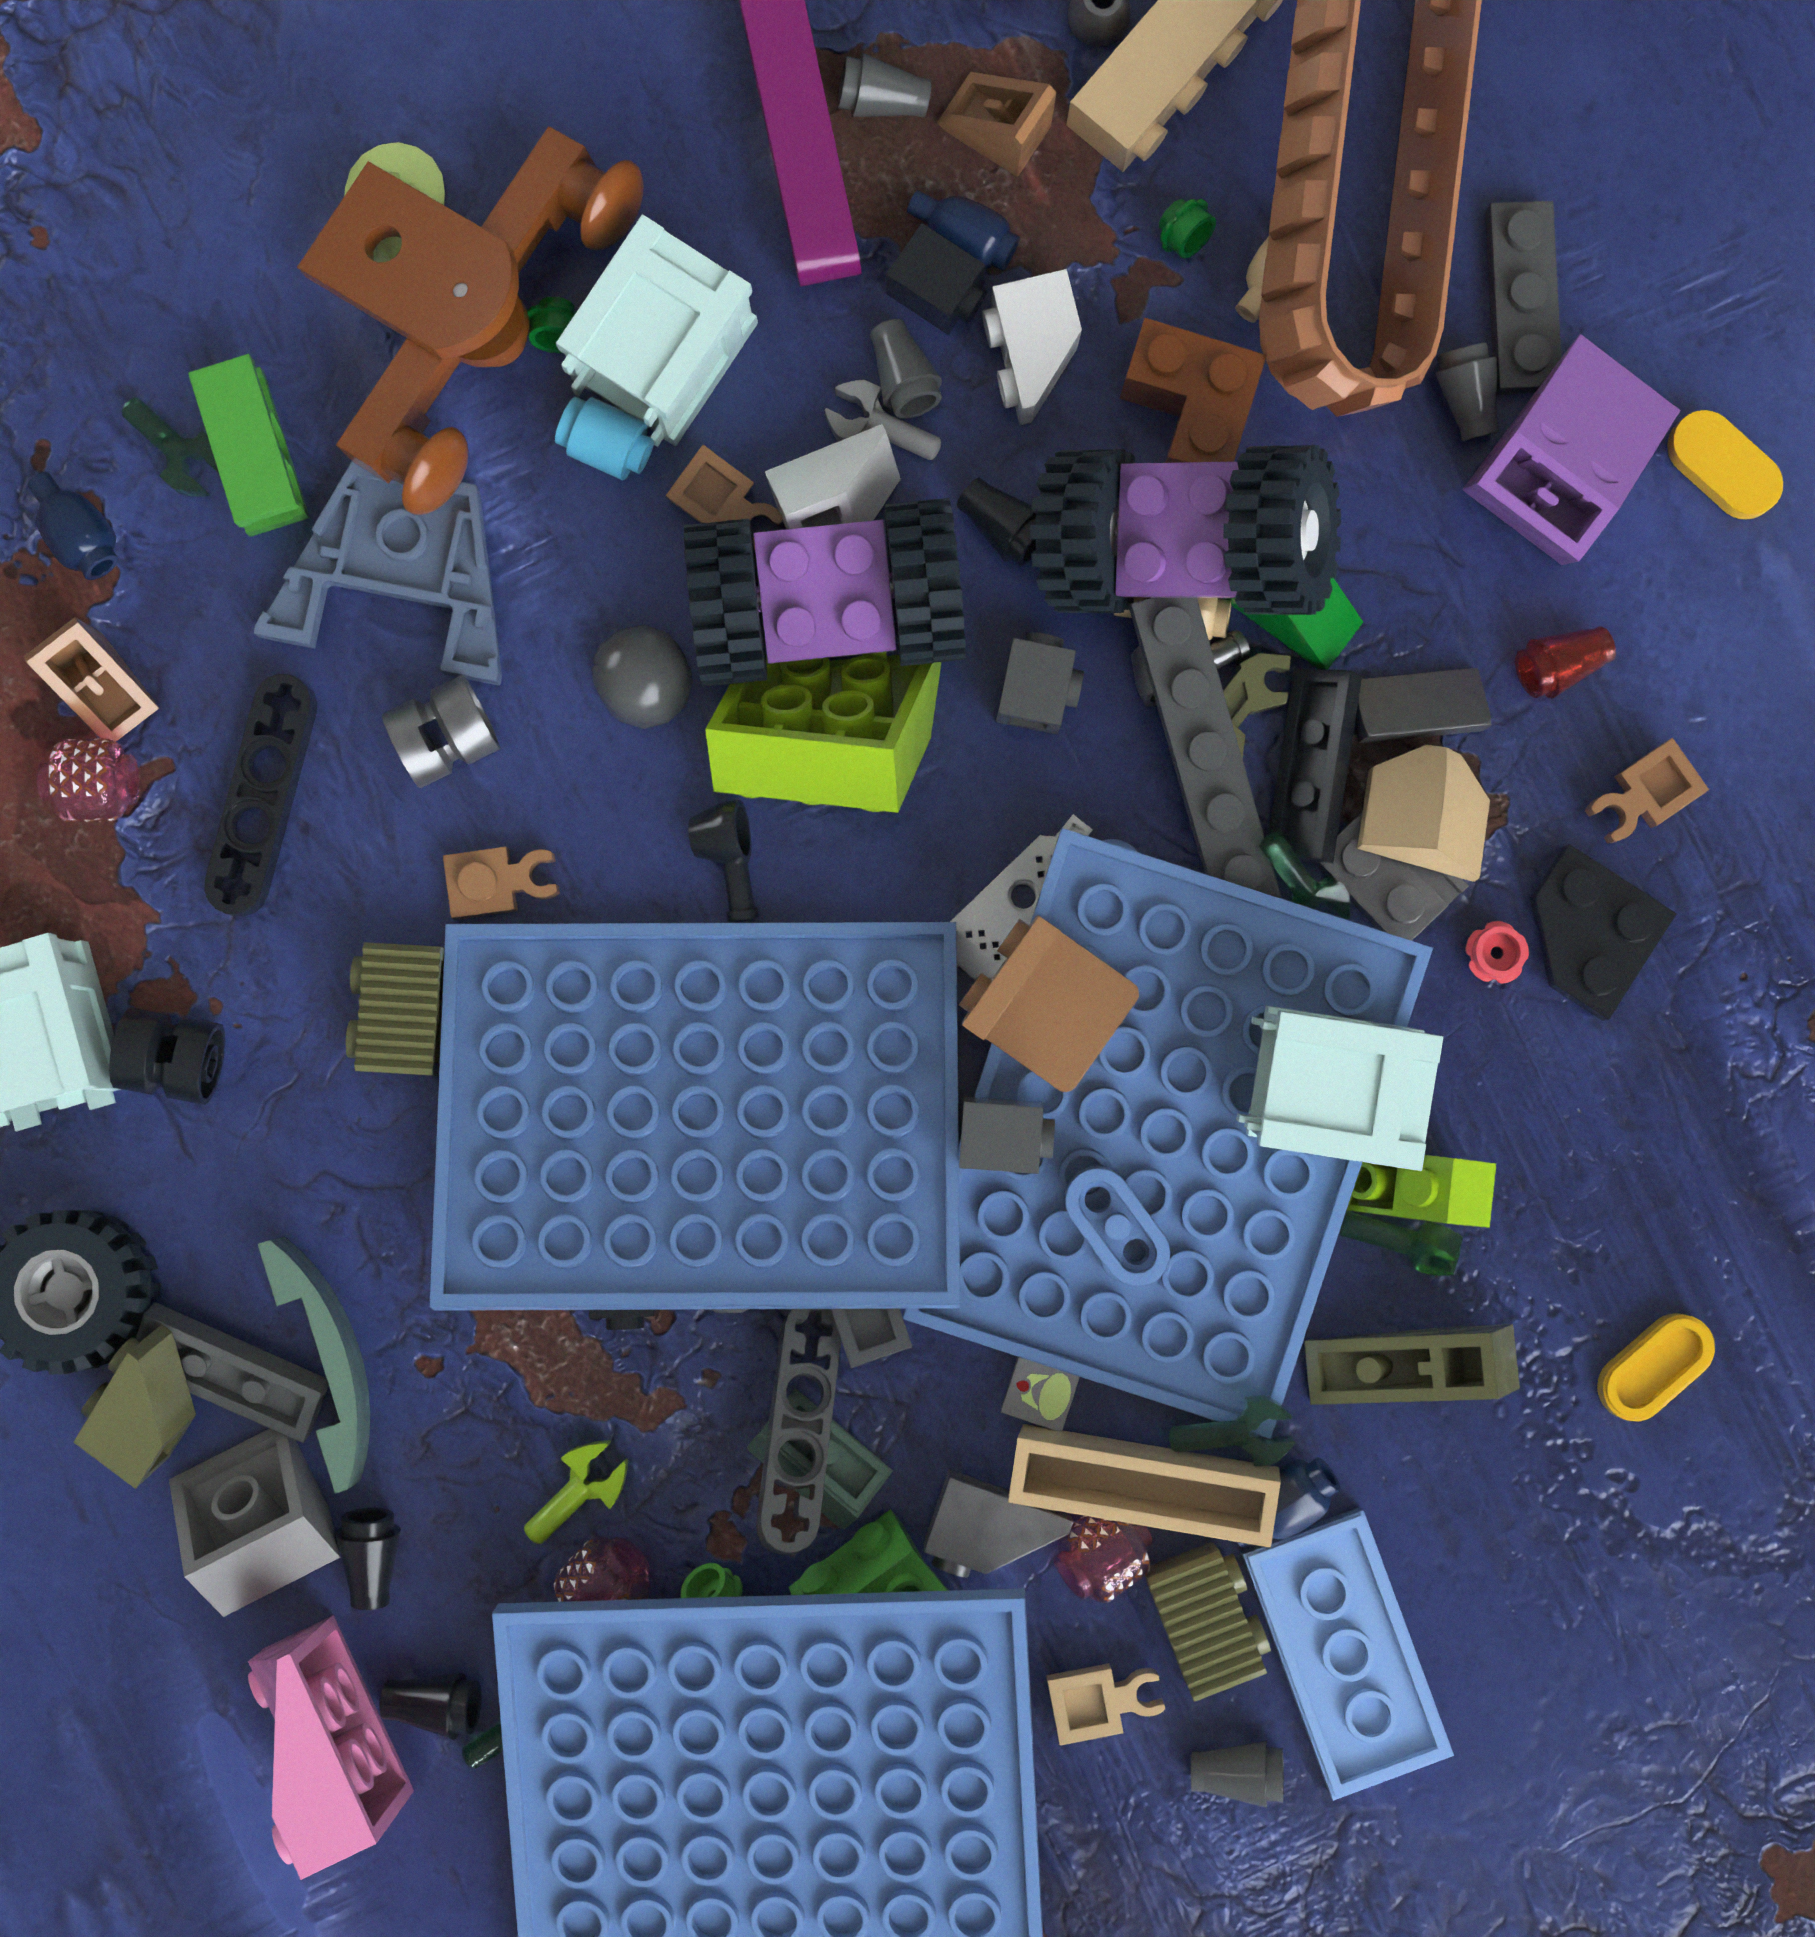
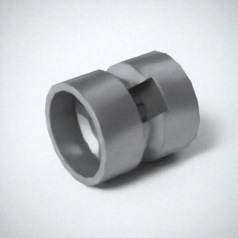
M464 675L432 689L430 701L425 704L413 698L382 714L388 735L403 765L419 788L451 774L453 762L458 759L471 764L501 749L493 727ZM435 719L448 742L447 745L436 749L425 727V724Z

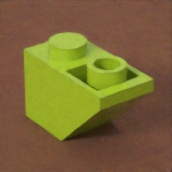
M1424 1155L1422 1171L1362 1162L1347 1210L1446 1224L1490 1228L1496 1164Z

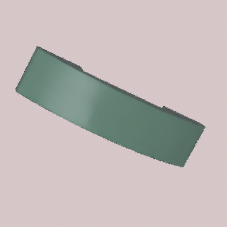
M285 1237L259 1243L257 1245L276 1306L302 1298L339 1416V1421L316 1430L336 1494L348 1490L361 1481L367 1459L370 1438V1402L366 1371L360 1348L342 1304L330 1284L307 1256Z

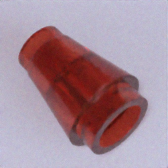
M1602 626L1534 638L1528 641L1525 649L1517 652L1515 657L1516 672L1521 685L1530 696L1534 698L1546 696L1552 699L1599 670L1605 664L1614 661L1616 646L1609 631Z

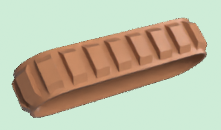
M1297 0L1276 167V181L1269 225V239L1262 283L1259 328L1260 347L1263 354L1267 355L1266 362L1271 374L1288 394L1299 399L1311 410L1326 406L1338 417L1368 411L1401 400L1404 389L1421 384L1436 356L1444 329L1482 0H1415L1375 346L1370 366L1361 369L1353 367L1337 348L1327 323L1326 288L1361 0Z

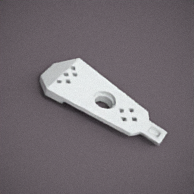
M1074 814L1062 827L1086 836L1092 832V829ZM1060 831L1055 837L1038 836L950 921L956 922L957 967L972 979L976 980L981 973L992 979L1006 959L1005 956L997 951L1006 936L1019 919L1030 925ZM1036 857H1042V862L1036 863ZM1037 872H1043L1044 877L1038 878ZM1026 885L1034 891L1035 901L1032 906L1022 909L1013 904L1011 892L1016 886ZM978 931H984L985 936L979 937ZM971 932L972 938H966V933ZM998 942V948H993L992 943ZM985 943L986 949H980V944ZM994 955H999L1000 960L994 961Z

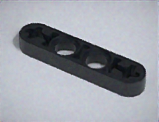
M276 674L266 678L258 686L254 694L205 877L204 891L208 901L215 909L231 916L245 917L257 912L264 905L268 897L317 714V701L314 692L307 684L290 674ZM288 688L292 689V697L301 702L298 712L287 711L281 728L287 734H294L291 744L273 735H261L265 725L275 731L277 730L280 712L271 707V701L273 697H284ZM277 748L284 754L286 760V769L283 775L270 783L259 781L253 771V761L256 755L264 749ZM261 809L268 816L270 822L269 831L260 842L246 844L237 833V822L245 811ZM231 847L248 855L262 856L259 866L246 861L242 880L252 885L249 896H238L234 905L230 904L231 894L222 890L225 878L230 880L236 879L241 865L240 860L228 858Z

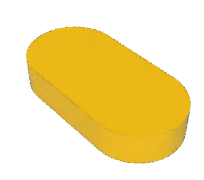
M1709 410L1695 411L1684 417L1672 429L1667 443L1671 462L1728 515L1738 519H1753L1767 512L1778 502L1783 491V477L1780 469L1772 459L1724 416Z
M1673 1313L1657 1319L1610 1360L1600 1372L1597 1390L1603 1406L1613 1415L1628 1421H1643L1653 1417L1710 1366L1715 1353V1342L1711 1331L1701 1320L1689 1315Z

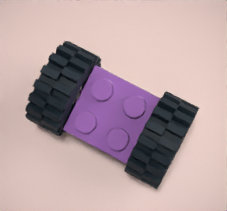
M1320 445L1250 446L1246 448V453L1240 454L1237 462L1135 463L1136 457L1131 452H1126V449L1055 452V457H1049L1045 463L1047 473H1040L1036 485L1040 490V496L1033 497L1031 511L1036 513V525H1030V539H1036V551L1031 553L1033 567L1040 568V573L1036 579L1039 590H1046L1044 600L1049 606H1055L1054 611L1060 613H1124V610H1129L1128 604L1134 603L1133 597L1235 598L1238 607L1244 608V613L1316 615V611H1322L1325 607L1324 599H1329L1333 590L1330 578H1336L1338 564L1335 561V554L1340 552L1341 537L1337 536V524L1341 523V509L1336 507V500L1340 494L1338 482H1332L1335 473L1332 461L1327 462L1328 453L1324 448H1320Z
M949 498L884 504L890 572H888L883 520L754 533L756 556L750 519L684 525V553L690 600V616L692 618L693 639L702 686L767 680V661L768 664L896 651L891 599H893L901 666L965 660L966 644L962 589L960 585L954 519Z

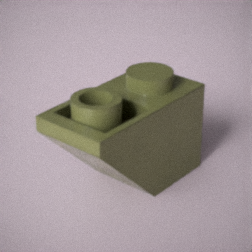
M162 1324L141 1342L132 1337L117 1351L108 1365V1369L114 1373V1376L109 1383L104 1382L84 1404L81 1414L88 1419L74 1440L76 1445L135 1489L169 1459L196 1416L173 1333Z

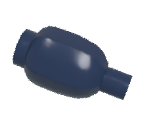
M917 190L907 207L908 214L927 223L929 228L984 263L985 269L994 266L1004 271L1011 262L1020 242V236L1010 231L1007 219L1001 214L979 202L962 196H950L938 201Z
M41 472L32 477L27 486L40 503L36 516L37 528L45 544L59 563L70 570L82 572L87 580L101 578L112 571L119 561V558L113 551L116 545V535L102 513L84 496L73 491L61 490L49 472Z
M1317 1457L1310 1463L1296 1459L1279 1469L1281 1484L1272 1539H1286L1303 1531L1323 1517L1329 1510L1331 1496L1340 1491L1341 1487L1335 1473L1323 1459ZM1236 1542L1242 1548L1249 1545L1246 1543Z

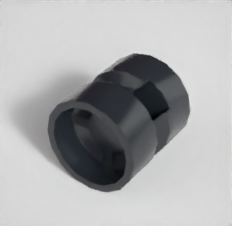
M132 1007L128 1008L118 1023L110 1052L109 1076L112 1087L153 1095L159 1087H163L167 1098L206 1105L211 1100L221 1075L225 1053L224 1027L222 1024L183 1017L176 1025H173L169 1014Z

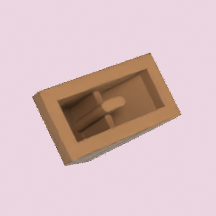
M970 72L937 123L945 132L1018 177L1051 128L1056 91L1050 84Z
M76 617L23 656L26 663L100 738H103L102 740L109 738L118 741L159 709L155 700L103 633Z

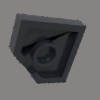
M1570 844L1562 848L1530 898L1535 924H1539L1546 955L1544 966L1549 986L1602 1021L1611 1018L1677 914Z

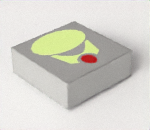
M1017 1356L1000 1412L1054 1431L1062 1432L1080 1377Z

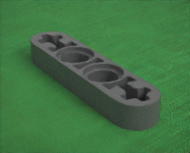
M792 1309L783 1319L780 1328L756 1529L762 1545L770 1552L781 1556L793 1555L807 1548L816 1538L820 1525L841 1338L831 1309ZM809 1314L817 1316L816 1323L818 1327L827 1329V1336H822L815 1342L811 1360L824 1359L825 1368L812 1363H798L794 1365L789 1363L790 1355L797 1359L804 1355L806 1337L805 1334L795 1331V1325L802 1324ZM805 1376L812 1379L818 1385L821 1399L816 1409L810 1412H802L789 1404L786 1397V1388L791 1379ZM797 1440L809 1447L813 1455L811 1470L803 1477H793L786 1474L778 1463L780 1447L788 1441ZM774 1484L788 1490L810 1489L809 1499L802 1495L795 1498L793 1517L797 1521L804 1522V1530L793 1534L789 1543L781 1541L782 1532L780 1529L771 1527V1518L783 1514L787 1499V1493L773 1494Z

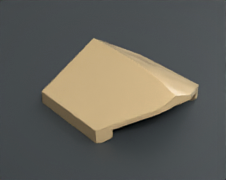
M1426 744L1373 766L1368 771L1357 849L1475 882L1480 878L1490 799L1461 754L1447 747Z

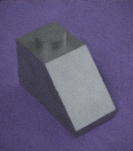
M949 1469L924 1539V1552L934 1556L933 1566L947 1573L967 1578L972 1569L988 1574L1068 1535L1073 1525V1519L1070 1513L1008 1503L1009 1490Z

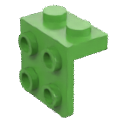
M891 1509L876 1521L861 1527L850 1541L825 1560L810 1566L800 1579L788 1587L791 1595L949 1591L923 1560L905 1526Z

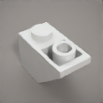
M1067 269L993 286L991 309L982 310L983 324L989 347L1000 346L1006 368L997 371L1001 398L1005 408L1015 406L1020 425L1032 423L1078 348L1082 329Z
M882 424L765 471L786 530L873 521L901 479L886 430Z

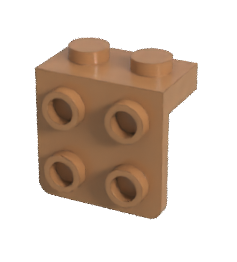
M1039 915L1034 918L1030 925L1019 919L997 950L1006 957L1001 967L992 979L981 973L959 1003V1006L968 1011L962 1020V1026L982 1040L987 1039L1059 1091L1069 1092L1078 1085L1137 1002L1139 990L1133 982L1063 934Z

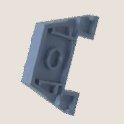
M351 461L311 530L314 533L295 566H289L283 577L286 581L267 613L263 611L256 622L254 634L263 639L315 649L327 591L331 586L453 609L440 671L444 675L454 677L464 675L469 680L500 686L502 672L479 488L477 485L461 482L452 497L440 508L428 514L414 515L406 511L403 506L402 484L393 479L388 484Z

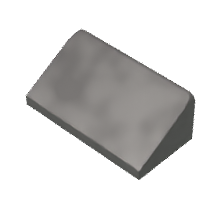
M1478 668L1368 678L1361 681L1355 719L1358 744L1480 732L1492 725L1490 710Z

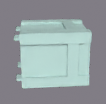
M642 214L556 342L559 351L566 356L561 365L564 372L570 375L574 381L571 385L574 394L580 396L584 388L592 393L594 392L620 410L644 420L648 428L654 431L650 438L653 439L655 446L658 447L663 439L677 446L758 324L757 316L751 312L749 297L752 294L751 284L732 271H727Z
M46 933L1 947L0 1127L10 1125V1121H13L15 1131L42 1124L39 1112L56 1107L62 1110L86 1103V1100L89 1110L116 1103L113 1092L121 1089L112 1087L109 1076L110 1052L114 1033L89 942L83 940L73 942L59 939L56 934Z
M1267 1005L1265 1007L1264 1019L1252 1017L1251 1023L1260 1025V1028H1262L1261 1044L1249 1115L1237 1113L1236 1120L1245 1123L1244 1127L1248 1136L1258 1137L1257 1144L1259 1146L1422 1171L1426 1149V1134L1443 1036L1424 1033V1030Z

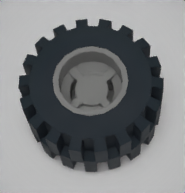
M53 1210L51 1213H37L26 1217V1224L12 1225L3 1232L2 1236L6 1242L0 1245V1338L5 1344L0 1348V1353L8 1360L23 1359L22 1368L33 1372L49 1370V1375L79 1372L99 1368L100 1365L110 1363L125 1342L132 1337L136 1338L143 1314L150 1307L151 1297H159L161 1292V1282H151L150 1271L159 1268L154 1256H145L141 1248L147 1243L139 1233H128L125 1230L128 1224L117 1217L102 1216L103 1212L91 1210Z

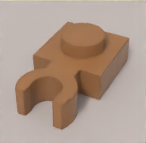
M705 445L700 447L666 494L668 500L699 523L750 519L751 521L755 517L762 516L769 519L776 526H779L783 520L782 515L775 507L766 503L751 504L744 497L754 485V482Z
M1671 738L1614 776L1624 790L1622 794L1608 793L1591 801L1586 807L1585 812L1590 817L1604 808H1611L1618 814L1619 824L1617 828L1604 837L1607 844L1631 835L1637 826L1639 815L1643 817L1650 828H1653L1706 793L1709 788L1675 740Z
M507 847L443 855L451 918L454 920L516 912L518 908L515 893L526 892L530 896L541 900L551 899L560 894L558 885L547 884L545 886H538L532 878L536 866L542 863L556 862L555 854L551 851H531L517 864H511L510 849Z

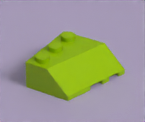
M887 652L868 653L852 659L832 661L829 658L768 664L767 661V680L730 684L705 728L713 792L737 794L746 798L764 797L799 801L807 805L825 804L860 808L869 812L886 811L898 813L931 739L942 662L901 666L900 656H887Z

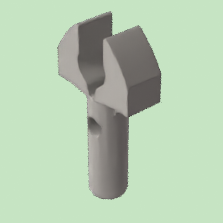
M855 380L835 387L836 396L846 401L857 403L862 407L864 416L867 417L849 420L845 419L841 414L826 408L825 416L827 423L838 442L882 424L890 443L927 460L934 459L941 448V439L883 411L879 402L881 396L880 386L866 380Z

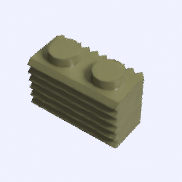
M364 942L362 947L363 956H354L351 964L350 988L352 994H360V1007L358 1010L359 1020H350L347 1026V1057L356 1058L354 1063L355 1071L439 1076L444 948L438 946Z
M1209 1542L1190 1551L1182 1552L1178 1556H1173L1165 1561L1151 1565L1147 1575H1145V1570L1147 1571L1149 1568L1148 1566L1144 1568L1145 1580L1194 1702L1267 1674L1261 1655L1271 1652V1648L1257 1614L1247 1618L1244 1615L1237 1594L1247 1591V1586L1233 1553L1222 1557L1214 1542Z

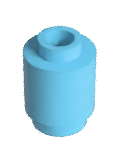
M573 397L561 416L555 434V443L567 448V456L622 481L628 477L631 471L637 474L643 471L654 446L653 439L647 436L648 425L645 424L644 420L593 397H590L587 401Z

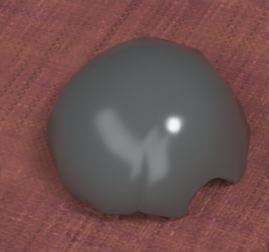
M643 624L619 629L599 645L593 657L594 666L591 669L593 683L602 702L614 718L622 723L646 729L668 723L686 707L693 684L692 672L684 652L669 633Z

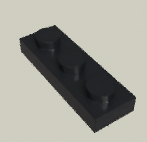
M1294 668L1267 839V849L1270 857L1282 860L1333 864L1362 681V676L1351 670Z

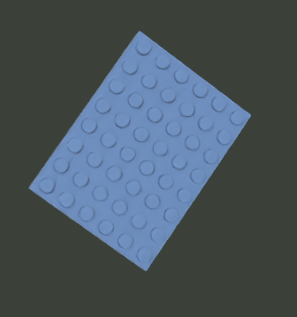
M1061 828L1030 924L1037 915L1048 921L1063 934L1133 982L1138 987L1139 998L1078 1085L1069 1092L1059 1091L991 1043L974 1097L1042 1102L1044 1107L1043 1118L1055 1119L1053 1157L1040 1158L1039 1174L959 1168L960 1308H905L903 1319L1271 1439L1362 1162L1263 1147L1257 1144L1258 1137L1246 1134L1245 1123L1238 1122L1236 1117L1237 1113L1249 1115L1262 1037V1028H1260V1025L1251 1023L1252 1017L1264 1019L1265 1007L1267 1005L1407 1027L1433 948ZM960 1138V1141H959V1144H958V1146H959V1160H960L961 1138ZM1091 1166H1103L1114 1170L1124 1179L1168 1241L1170 1248L1169 1264L1158 1280L1146 1286H1129L1118 1281L1109 1272L1075 1226L1065 1206L1066 1187L1077 1172ZM1093 1187L1085 1195V1204L1091 1209H1101L1109 1201V1192L1102 1187ZM1133 1239L1125 1245L1123 1254L1130 1261H1140L1146 1256L1148 1246L1142 1240Z
M956 922L445 924L429 1307L434 1311L960 1308Z
M1025 1588L497 1604L492 1613L518 1937H1043Z

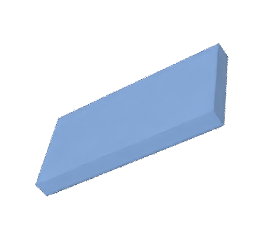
M1358 1507L1312 1524L1303 1531L1286 1539H1272L1271 1548L1255 1545L1240 1551L1327 1790L1333 1801L1454 1756L1364 1510Z

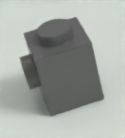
M1027 633L1026 640L1013 638L996 722L1057 735L1062 724L1065 706L1077 708L1084 670L1073 668L1076 650L1063 648V639L1044 633Z
M964 1097L959 1168L1039 1174L1040 1158L1053 1157L1055 1119L1043 1118L1044 1107L1042 1102Z

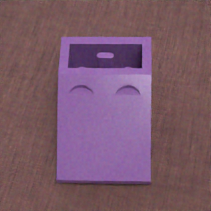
M1579 334L1462 490L1560 565L1579 562L1619 510L1681 410L1583 335Z

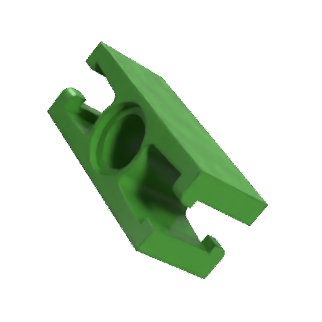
M246 354L189 372L188 375L234 523L239 527H244L246 534L252 537L309 519L310 516L265 372L262 368H256L254 359L250 354Z

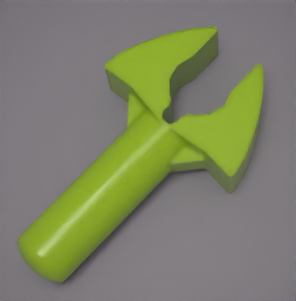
M604 1440L587 1443L571 1449L561 1457V1460L571 1468L570 1481L525 1524L524 1531L531 1541L536 1544H542L587 1499H601L608 1509H611L622 1491L627 1475L628 1458L615 1468L606 1479L596 1478L591 1482L587 1480V1476L590 1474L591 1460L596 1458L611 1441Z

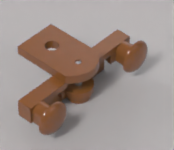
M548 126L480 227L368 161L297 266L309 280L407 338L336 446L355 464L389 484L393 479L402 484V502L404 508L409 513L424 515L444 505L459 487L468 464L469 450L463 433L455 427H448L429 438L422 434L431 421L425 414L460 362L474 367H501L513 362L520 356L527 342L529 316L523 301L518 296V274L549 228L557 232L566 217L571 218L581 224V240L583 245L591 250L607 249L617 243L628 232L639 213L644 194L643 176L637 164L631 160H622L613 165L607 172H604L596 167L585 146ZM388 237L401 238V249L393 259L387 262L374 261V250L383 239Z

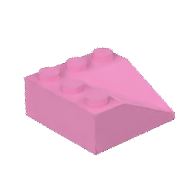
M334 1615L263 1648L248 1661L252 1669L248 1674V1680L253 1696L262 1708L269 1707L275 1720L272 1818L275 1825L272 1827V1837L279 1856L286 1864H294L300 1880L375 1845L414 1792Z

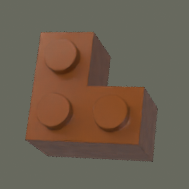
M1144 317L1119 399L1179 417L1165 463L1234 462L1267 355Z

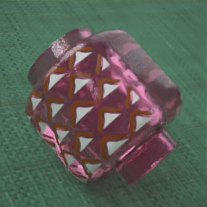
M113 739L62 740L53 747L48 762L40 763L37 769V789L41 800L50 801L56 815L66 822L115 821L125 814L128 805H134L137 802L139 796L140 779L137 761L134 755L125 754L122 746Z
M1083 1516L1073 1523L1068 1535L1057 1540L1059 1554L1053 1557L1054 1564L1067 1587L1081 1600L1089 1596L1099 1603L1110 1602L1145 1577L1150 1571V1557L1147 1547L1153 1543V1540L1146 1526Z
M595 1537L587 1541L559 1569L554 1580L555 1596L558 1602L648 1599L651 1590L649 1563L643 1553L624 1538Z

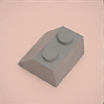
M269 1428L169 1479L184 1577L223 1617L340 1558L330 1509L295 1439Z

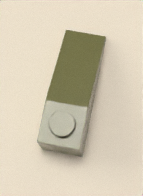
M1513 1324L1442 1327L1308 1339L1304 1341L1310 1405L1500 1399L1520 1389Z

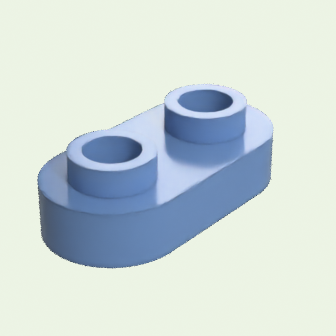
M1091 1166L1077 1172L1066 1187L1065 1206L1069 1217L1109 1272L1118 1281L1129 1286H1146L1158 1280L1169 1264V1244L1161 1229L1130 1187L1117 1172L1107 1167ZM1093 1187H1102L1109 1192V1201L1101 1209H1091L1085 1204V1195ZM1133 1239L1142 1240L1148 1246L1146 1256L1140 1261H1130L1123 1254L1125 1245Z

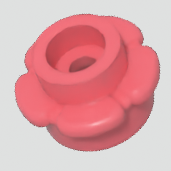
M1502 921L1487 923L1485 929L1472 932L1465 947L1466 954L1471 959L1469 962L1471 972L1475 977L1484 982H1489L1493 979L1500 984L1515 980L1522 973V966L1529 956V948L1524 936L1514 930L1512 925ZM1499 947L1501 949L1502 956L1499 959L1492 957V948Z

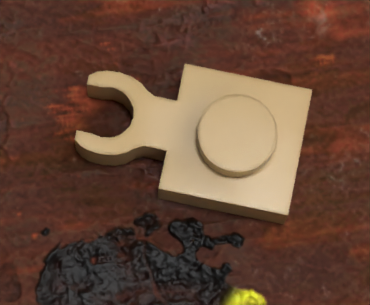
M1109 1663L1046 1675L1060 1746L1123 1734L1120 1717L1122 1713L1134 1712L1146 1717L1158 1715L1165 1710L1162 1699L1143 1702L1137 1698V1690L1141 1684L1160 1680L1157 1671L1153 1668L1135 1670L1128 1678L1118 1682L1113 1680Z

